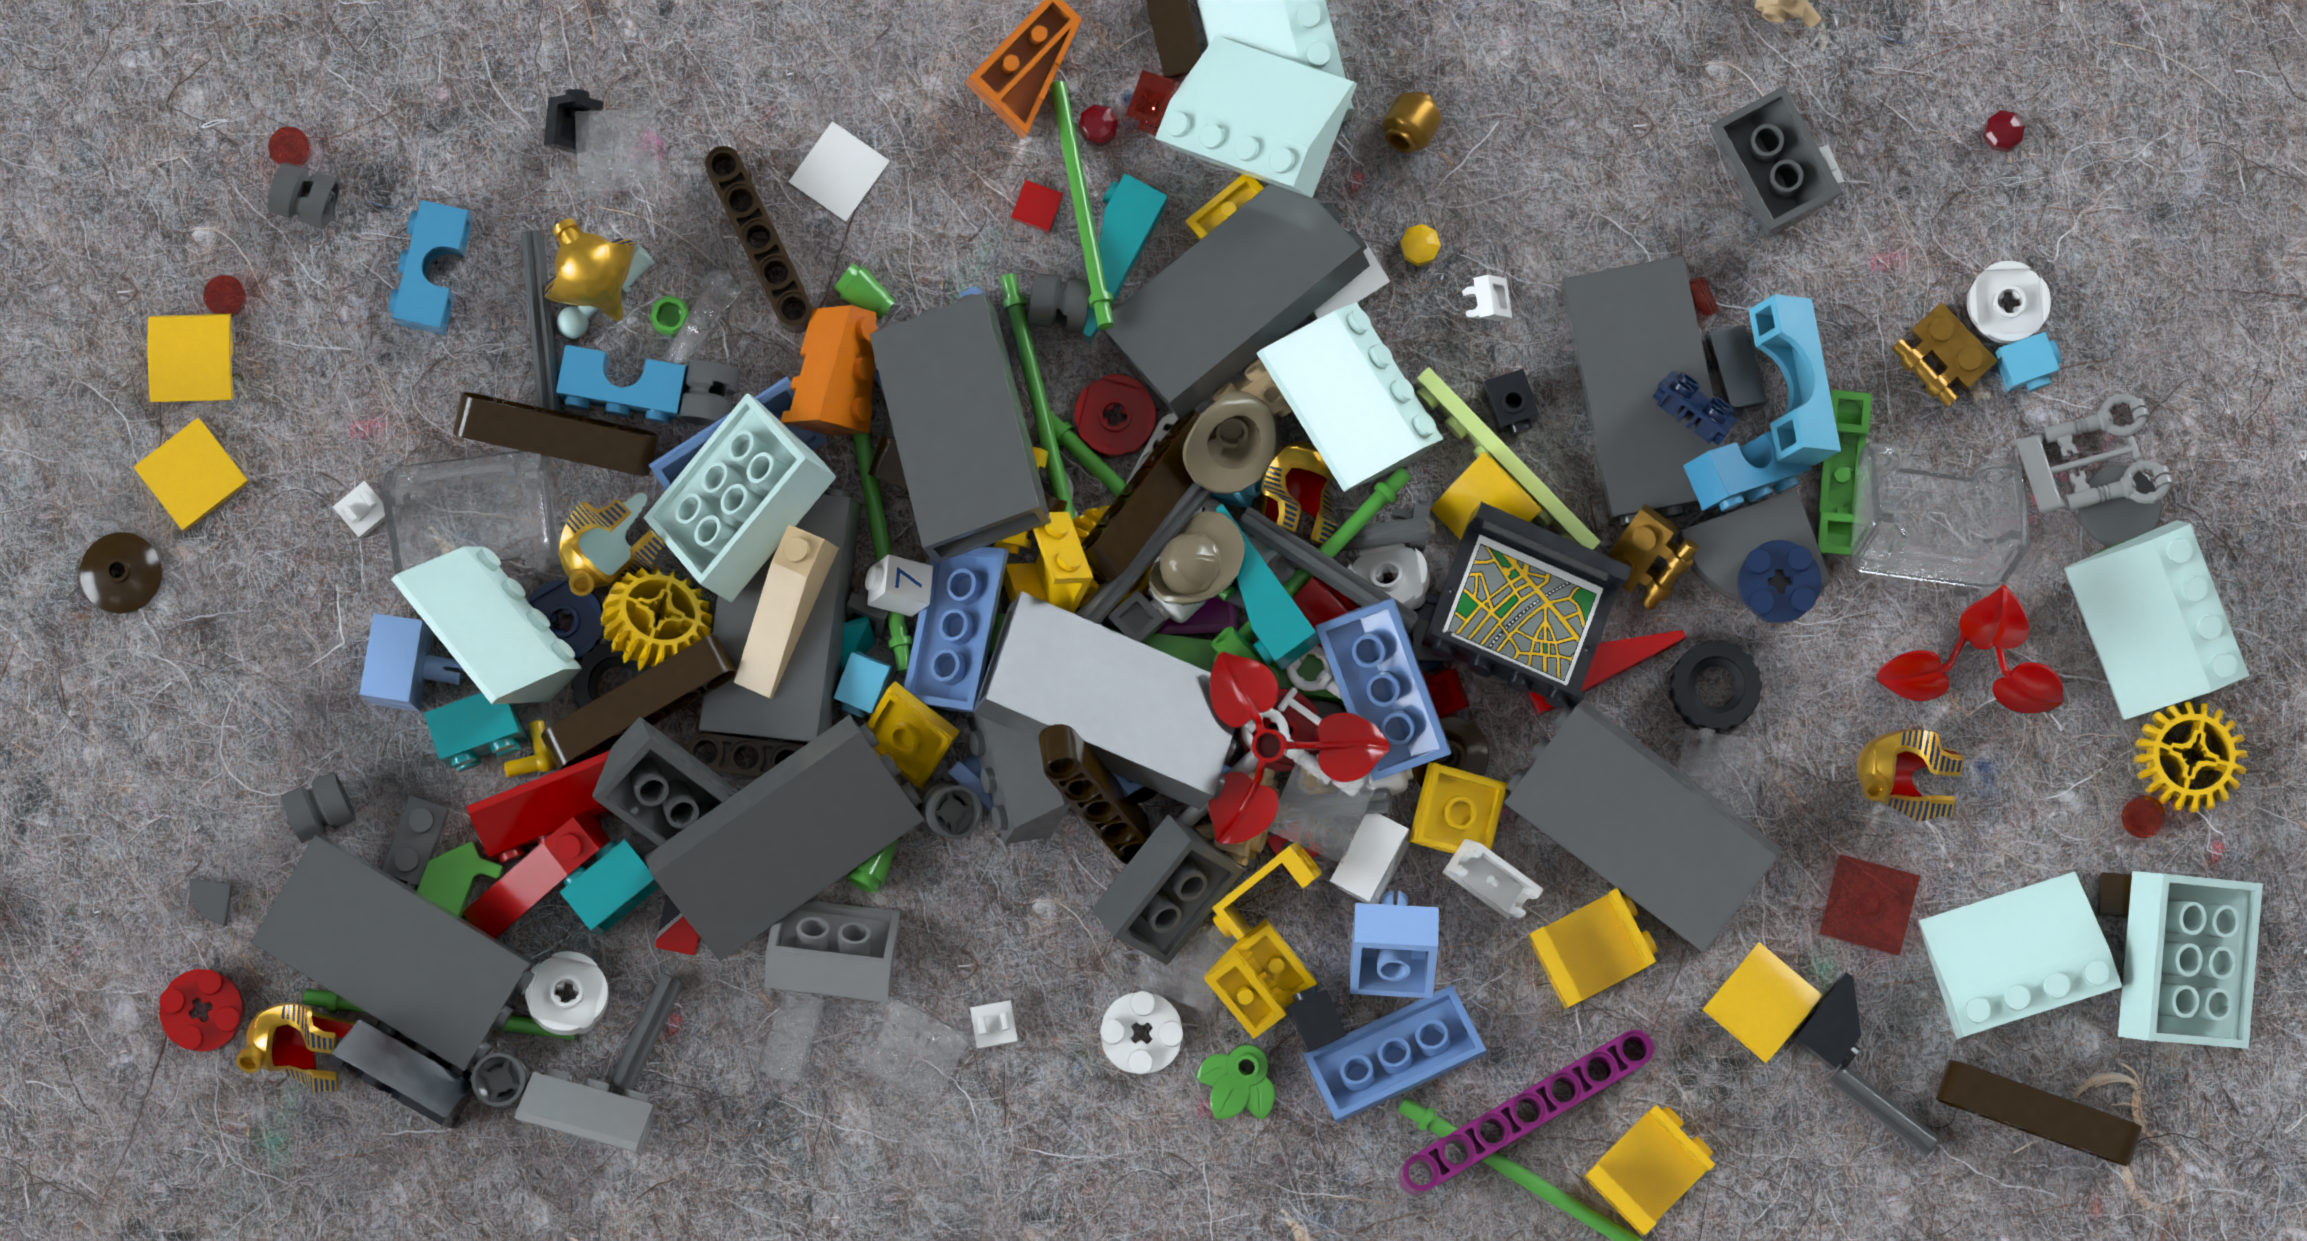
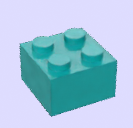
M482 692L423 713L439 760L450 769L457 767L459 772L482 764L480 758L496 753L497 757L500 758L521 750L519 744L528 741L516 704H491Z
M625 839L619 844L615 840L606 844L595 855L598 861L587 870L581 866L564 879L563 883L566 887L560 891V894L590 931L599 937L660 888V885L652 877L646 862Z

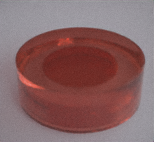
M280 128L274 132L269 140V153L279 166L284 161L302 166L310 157V141L298 128Z
M219 275L211 279L207 283L203 294L204 302L212 313L231 314V317L241 312L247 299L243 285L236 278L229 275Z
M1701 275L1690 280L1691 293L1702 316L1707 318L1718 313V306L1703 276Z
M2139 795L2132 798L2124 806L2121 819L2124 828L2132 836L2149 838L2163 827L2166 814L2163 805L2156 798L2149 795Z

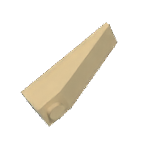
M788 524L772 559L734 683L770 699L773 698L839 547L823 538Z

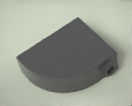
M1796 489L1683 529L1677 535L1680 546L1685 539H1691L1699 546L1698 551L1692 557L1694 562L1691 566L1697 577L1716 593L1736 602L1742 603L1737 588L1739 569L1751 551L1769 541H1790L1807 548L1811 552L1821 573L1822 584L1818 597L1824 595L1822 588L1831 582ZM1775 571L1774 578L1768 579L1769 586H1775L1777 593H1784L1785 586L1791 584L1790 578L1784 577L1781 571Z

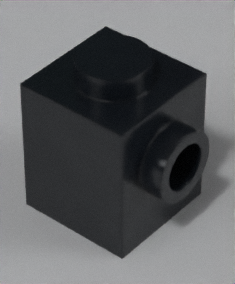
M1524 369L1484 381L1482 390L1498 434L1508 431L1509 436H1515L1533 429L1531 423L1537 421L1539 412Z
M1312 986L1292 995L1295 1003L1289 1005L1287 1009L1307 1053L1346 1036L1327 989L1318 993L1316 987Z

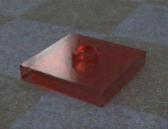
M1839 854L1818 935L1897 957L1900 956L1920 876Z

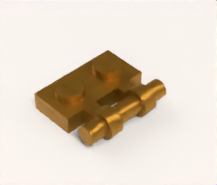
M1942 302L1910 331L1920 342L1915 349L1903 338L1891 348L1902 360L1899 364L1907 372L1912 370L1927 386L1925 391L1932 398L1937 397L1947 408L1959 397L1948 386L1954 379L1967 390L1998 361ZM1928 353L1946 369L1940 376L1924 361L1923 358Z
M1644 504L1607 556L1632 567L1628 580L1622 588L1631 593L1639 582L1642 583L1648 591L1641 599V602L1648 609L1654 610L1661 600L1665 601L1674 590L1673 583L1679 575L1687 573L1694 562L1692 557L1698 551L1699 546L1691 539H1685L1680 547L1673 543L1670 539L1678 527L1647 504ZM1658 555L1667 561V565L1660 574L1650 567Z

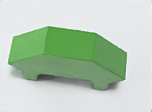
M470 841L429 860L417 892L462 918L476 880L481 876H488L499 880L503 877L505 868L483 859L477 845Z

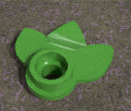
M1242 1044L1234 1048L1230 1054H1213L1201 1064L1196 1078L1206 1085L1213 1086L1210 1095V1106L1216 1119L1233 1117L1246 1107L1253 1115L1262 1120L1266 1118L1272 1109L1275 1099V1087L1266 1075L1268 1070L1267 1056L1258 1046ZM1244 1059H1249L1254 1063L1255 1069L1252 1072H1244L1240 1068L1239 1063Z

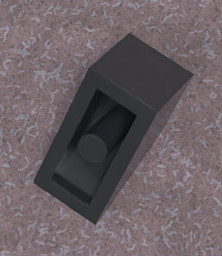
M1847 972L1840 975L1792 1039L1793 1042L1830 1070L1836 1069L1839 1064L1846 1068L1861 1049L1855 1044L1861 1037V1028L1853 976Z

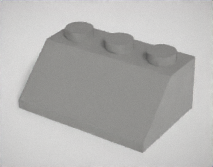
M808 900L771 926L766 948L764 988L888 1002L901 911Z
M545 1067L544 1074L532 1073L514 1119L644 1154L657 1109L656 1105L648 1103L650 1095L630 1089H625L624 1096L609 1093L608 1088L610 1084L585 1078L584 1085L568 1081L570 1073Z

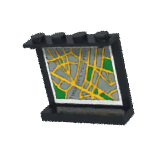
M1481 501L1469 517L1421 644L1431 648L1432 653L1439 658L1453 660L1455 658L1468 664L1469 669L1476 674L1487 677L1494 675L1507 681L1506 684L1513 690L1522 693H1529L1531 691L1545 697V702L1555 708L1564 709L1568 708L1569 705L1574 708L1584 699L1585 693L1580 692L1617 591L1627 582L1632 567Z

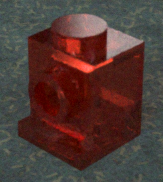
M1142 70L1125 116L1139 122L1137 130L1156 137L1169 101L1181 83Z

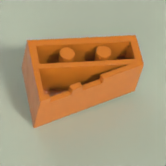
M1043 0L965 82L1022 140L1028 134L1082 20L1063 0Z
M853 305L812 309L800 355L805 357L800 376L793 377L790 389L795 391L790 411H783L780 422L829 436L870 433L872 386L875 368L874 351L869 334L877 331L876 312Z

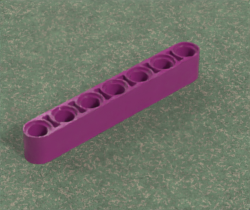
M1641 1030L1627 1031L1417 1152L1399 1170L1398 1180L1401 1187L1411 1195L1420 1196L1426 1194L1638 1071L1651 1059L1654 1053L1652 1039ZM1633 1041L1641 1047L1642 1057L1640 1060L1632 1061L1624 1055V1042ZM1597 1061L1604 1065L1607 1071V1077L1604 1081H1595L1589 1076L1587 1072L1589 1062ZM1563 1082L1570 1087L1572 1092L1570 1101L1560 1102L1556 1100L1552 1094L1553 1083ZM1527 1102L1535 1108L1536 1119L1534 1122L1526 1123L1518 1118L1516 1113L1518 1103ZM1492 1123L1496 1125L1501 1133L1500 1141L1495 1144L1486 1142L1480 1133L1482 1124ZM1451 1143L1460 1145L1465 1152L1464 1162L1461 1164L1449 1162L1445 1156L1446 1145ZM1421 1164L1426 1167L1430 1174L1428 1184L1417 1185L1413 1183L1409 1177L1411 1165Z

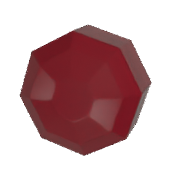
M1094 104L1081 113L1078 131L1087 144L1103 147L1115 139L1118 119L1110 107Z
M2000 110L1986 121L1983 138L1992 150L2009 152L2022 142L2025 125L2016 113Z

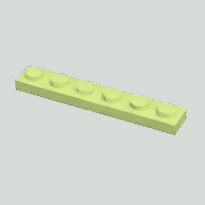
M1430 367L1417 377L1415 386L1419 390L1416 392V395L1422 403L1430 410H1434L1437 407L1448 418L1444 422L1447 428L1459 439L1465 436L1476 447L1473 453L1477 458L1486 451L1543 508L1535 517L1540 523L1546 527L1552 524L1562 534V537L1594 551L1599 547L1601 541Z

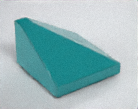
M865 616L844 624V639L840 661L842 671L846 667L851 652L859 651L865 654L876 643L869 619Z

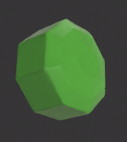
M667 295L654 302L649 317L659 334L675 338L688 331L693 316L683 299Z

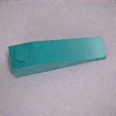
M1125 173L1120 183L1113 181L1110 184L1102 201L1107 206L1105 208L1099 241V252L1107 291L1112 293L1114 302L1168 205L1167 195ZM1088 304L1083 337L1084 342L1091 345L1100 329H1098L1095 310L1090 308Z
M1221 504L1216 508V512L1223 513L1233 521L1241 532L1244 542V559L1236 578L1251 628L1259 639L1253 646L1267 665L1275 661L1282 671L1320 644V638L1230 513Z

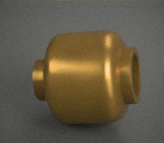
M1421 91L1400 93L1394 99L1382 120L1385 139L1393 148L1404 153L1424 150L1440 127L1442 116L1435 100L1427 93Z

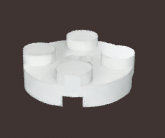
M2002 261L1992 264L1979 274L1969 289L1967 296L1968 315L1977 333L1984 338H1989L1994 342L2011 344L2036 334L2048 317L2051 307L2049 288L2042 277L2039 278L2035 272L2030 270L2029 266L2016 261ZM2005 292H2010L2012 299L2019 300L2020 305L2014 307L2012 313L2005 312V309L1998 305V300L2003 299Z
M1405 543L1364 548L1359 552L1360 557L1354 562L1353 566L1351 563L1348 566V569L1410 609L1420 608L1426 600L1425 593L1430 583L1426 560L1419 550L1415 548V552L1412 548L1405 547ZM1391 573L1396 578V580L1387 584L1379 582L1384 579L1383 574Z
M572 951L555 953L551 955L552 958L546 959L541 964L539 962L531 970L535 976L524 992L530 1016L536 1024L553 1034L575 1035L577 1033H587L594 1028L595 1023L601 1019L607 1008L609 1000L607 981L603 972L590 957ZM566 984L573 985V992L578 994L576 999H570L568 1003L561 1002V997L555 995L556 990H564Z
M1140 991L1126 994L1112 1003L1103 1017L1100 1034L1103 1050L1116 1067L1124 1072L1143 1075L1157 1073L1171 1064L1179 1053L1183 1030L1180 1016L1169 1001L1159 995ZM1135 1023L1141 1026L1148 1023L1152 1026L1153 1029L1149 1032L1152 1040L1148 1044L1142 1040L1135 1044L1131 1040V1037L1134 1035L1131 1027Z

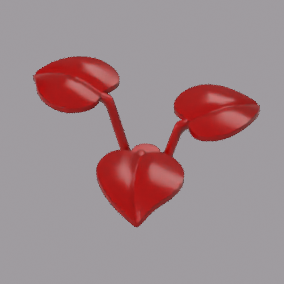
M2005 584L1963 611L1959 620L1960 637L1945 663L1941 664L1940 657L1933 651L1915 650L1891 659L1881 666L1876 673V678L1882 685L1903 698L1913 701L1936 699L1942 696L1949 688L1950 679L1945 672L1952 669L1966 641H1970L1971 645L1979 650H1988L1993 646L1995 647L1999 668L2004 677L1994 681L1992 692L1997 701L2004 707L2020 713L2033 714L2052 710L2064 702L2062 680L2049 666L2042 663L2026 662L2015 666L2012 671L2008 668L2003 648L2013 649L2022 645L2029 636L2030 626L2023 606Z
M1227 652L1219 653L1210 676L1211 704L1218 718L1231 727H1242L1253 718L1257 733L1252 739L1251 749L1254 756L1259 760L1253 780L1243 772L1223 775L1225 783L1220 795L1216 800L1211 798L1208 801V810L1217 843H1241L1256 837L1271 825L1279 807L1278 795L1272 788L1260 785L1263 779L1266 764L1282 760L1288 750H1320L1318 764L1324 774L1332 780L1352 782L1367 775L1389 752L1390 744L1378 727L1365 718L1352 713L1342 712L1331 714L1321 720L1317 730L1320 742L1287 741L1280 731L1265 729L1262 718L1259 713L1272 709L1278 698L1279 687L1273 672L1257 660L1236 656Z

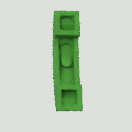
M1830 390L1841 451L1821 462L1817 545L1820 553L1858 557L1862 520L1860 508L1866 436L1869 434L1872 393Z

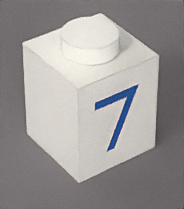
M888 554L871 566L867 572L865 579V588L869 590L867 605L912 617L930 604L933 566Z

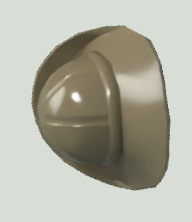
M1233 391L1219 398L1199 416L1187 436L1182 453L1186 470L1194 482L1214 493L1232 494L1245 490L1262 478L1273 460L1277 441L1275 419L1267 404L1248 392Z
M1204 511L1193 516L1182 530L1166 544L1161 554L1154 561L1148 577L1149 586L1154 594L1165 603L1186 606L1206 601L1225 590L1239 574L1244 559V542L1238 527L1223 513Z

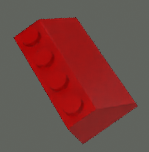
M610 751L465 806L487 856L492 860L499 858L501 863L516 860L525 855L524 848L542 843L573 816L587 810L599 826H601L600 819L614 813L594 800L592 795Z

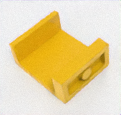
M1049 512L1051 523L1033 529L1041 551L1036 562L1006 564L1003 584L1010 603L1021 592H1025L1074 614L1093 579V575L1070 513Z
M1298 841L1288 846L1212 907L1217 914L1212 919L1227 938L1233 934L1238 941L1252 930L1251 926L1232 903L1283 863L1302 889L1323 873Z
M1618 888L1567 916L1533 931L1527 936L1565 1010L1656 962L1653 954L1657 953L1658 949L1653 938L1647 930L1643 932L1639 930L1634 920V917L1638 916V911L1632 899L1626 894L1621 896Z
M1657 1105L1652 1106L1582 1176L1641 1236L1646 1235L1657 1224L1656 1221L1706 1171L1711 1170L1716 1165L1709 1158L1713 1151L1698 1136L1691 1140L1680 1129L1684 1122L1668 1106H1665L1662 1110Z

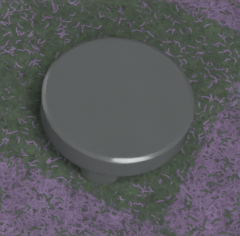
M2116 465L2104 468L2095 473L2086 483L2091 489L2120 481L2126 469L2130 466ZM2138 472L2134 475L2133 480L2136 483V491L2139 493L2148 494L2158 489L2152 479L2145 473ZM2125 497L2110 499L2109 501L2105 500V502L2078 509L2077 519L2095 541L2111 547L2127 539H2133L2154 530L2161 518L2162 500L2160 499L2153 504L2138 503Z

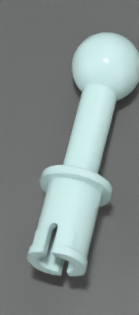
M639 244L635 245L630 270L622 287L627 293L631 290L629 286L642 273L655 264L652 257ZM570 306L564 308L557 316L556 325L558 331L566 338L575 339L581 337L588 329L589 318L598 308L592 306Z

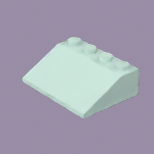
M1196 0L1208 46L1217 35L1345 78L1325 0ZM1352 101L1349 103L1343 121L1352 119Z
M1216 35L1169 101L1155 139L1175 151L1312 198L1357 83Z
M1357 302L1330 312L1256 353L1343 492L1393 472L1399 467L1402 468L1413 463L1443 440L1436 428L1435 421L1423 408L1414 393L1412 385L1404 378L1394 362L1390 350L1382 343L1371 326L1369 317L1361 310Z
M747 393L648 511L644 519L700 585L732 603L778 548L788 524L792 526L798 524L834 481L836 475L806 444L758 400Z
M2175 520L2064 568L2123 719L2126 720L2213 692L2249 676L2190 523Z
M463 546L400 572L391 579L491 704L550 702L582 669L574 659L575 652L565 641L555 636L549 628L550 622L548 618L529 604L524 597L525 591L522 586L514 579L507 577L499 567L501 564L499 558L486 547Z
M2132 871L2118 1037L2249 1049L2263 883Z
M2076 872L1917 921L1956 1039L2122 987L2109 946Z

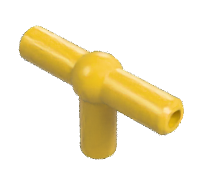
M535 720L528 725L535 755L507 761L503 764L508 778L535 771L549 772L556 767L541 738V734L546 730L544 721Z

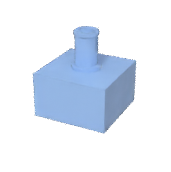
M373 613L359 695L372 705L420 712L425 679L461 685L463 675L447 670L464 672V670L453 658L430 655L433 631L423 620Z
M1394 891L1386 892L1382 896V904L1355 903L1350 956V994L1433 998L1438 954L1439 907L1407 906L1408 896L1401 891H1398L1396 905L1393 904Z

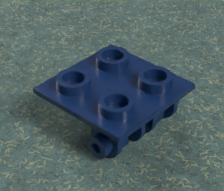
M1671 371L1659 383V388L1652 396L1658 400L1656 405L1672 416L1684 405L1685 408L1676 419L1679 422L1688 410L1692 411L1695 415L1686 426L1688 429L1700 417L1702 420L1693 432L1709 444L1713 441L1719 446L1728 434V431L1738 421L1737 418L1731 415L1734 410L1730 405L1715 396L1712 400L1698 390L1701 387L1700 384L1684 372H1680L1677 375Z

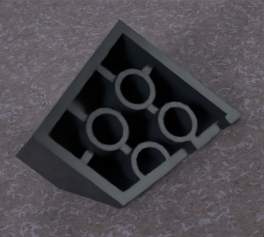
M359 1019L332 1051L327 1061L339 1068L342 1067L355 1072V1076L365 1083L383 1092L391 1093V1097L441 1126L453 1129L474 1093L472 1083L469 1081L472 1073L468 1070L463 1071L452 1063L445 1067L433 1060L436 1055L434 1052L417 1042H414L411 1047L398 1040L400 1032L380 1020L374 1026Z

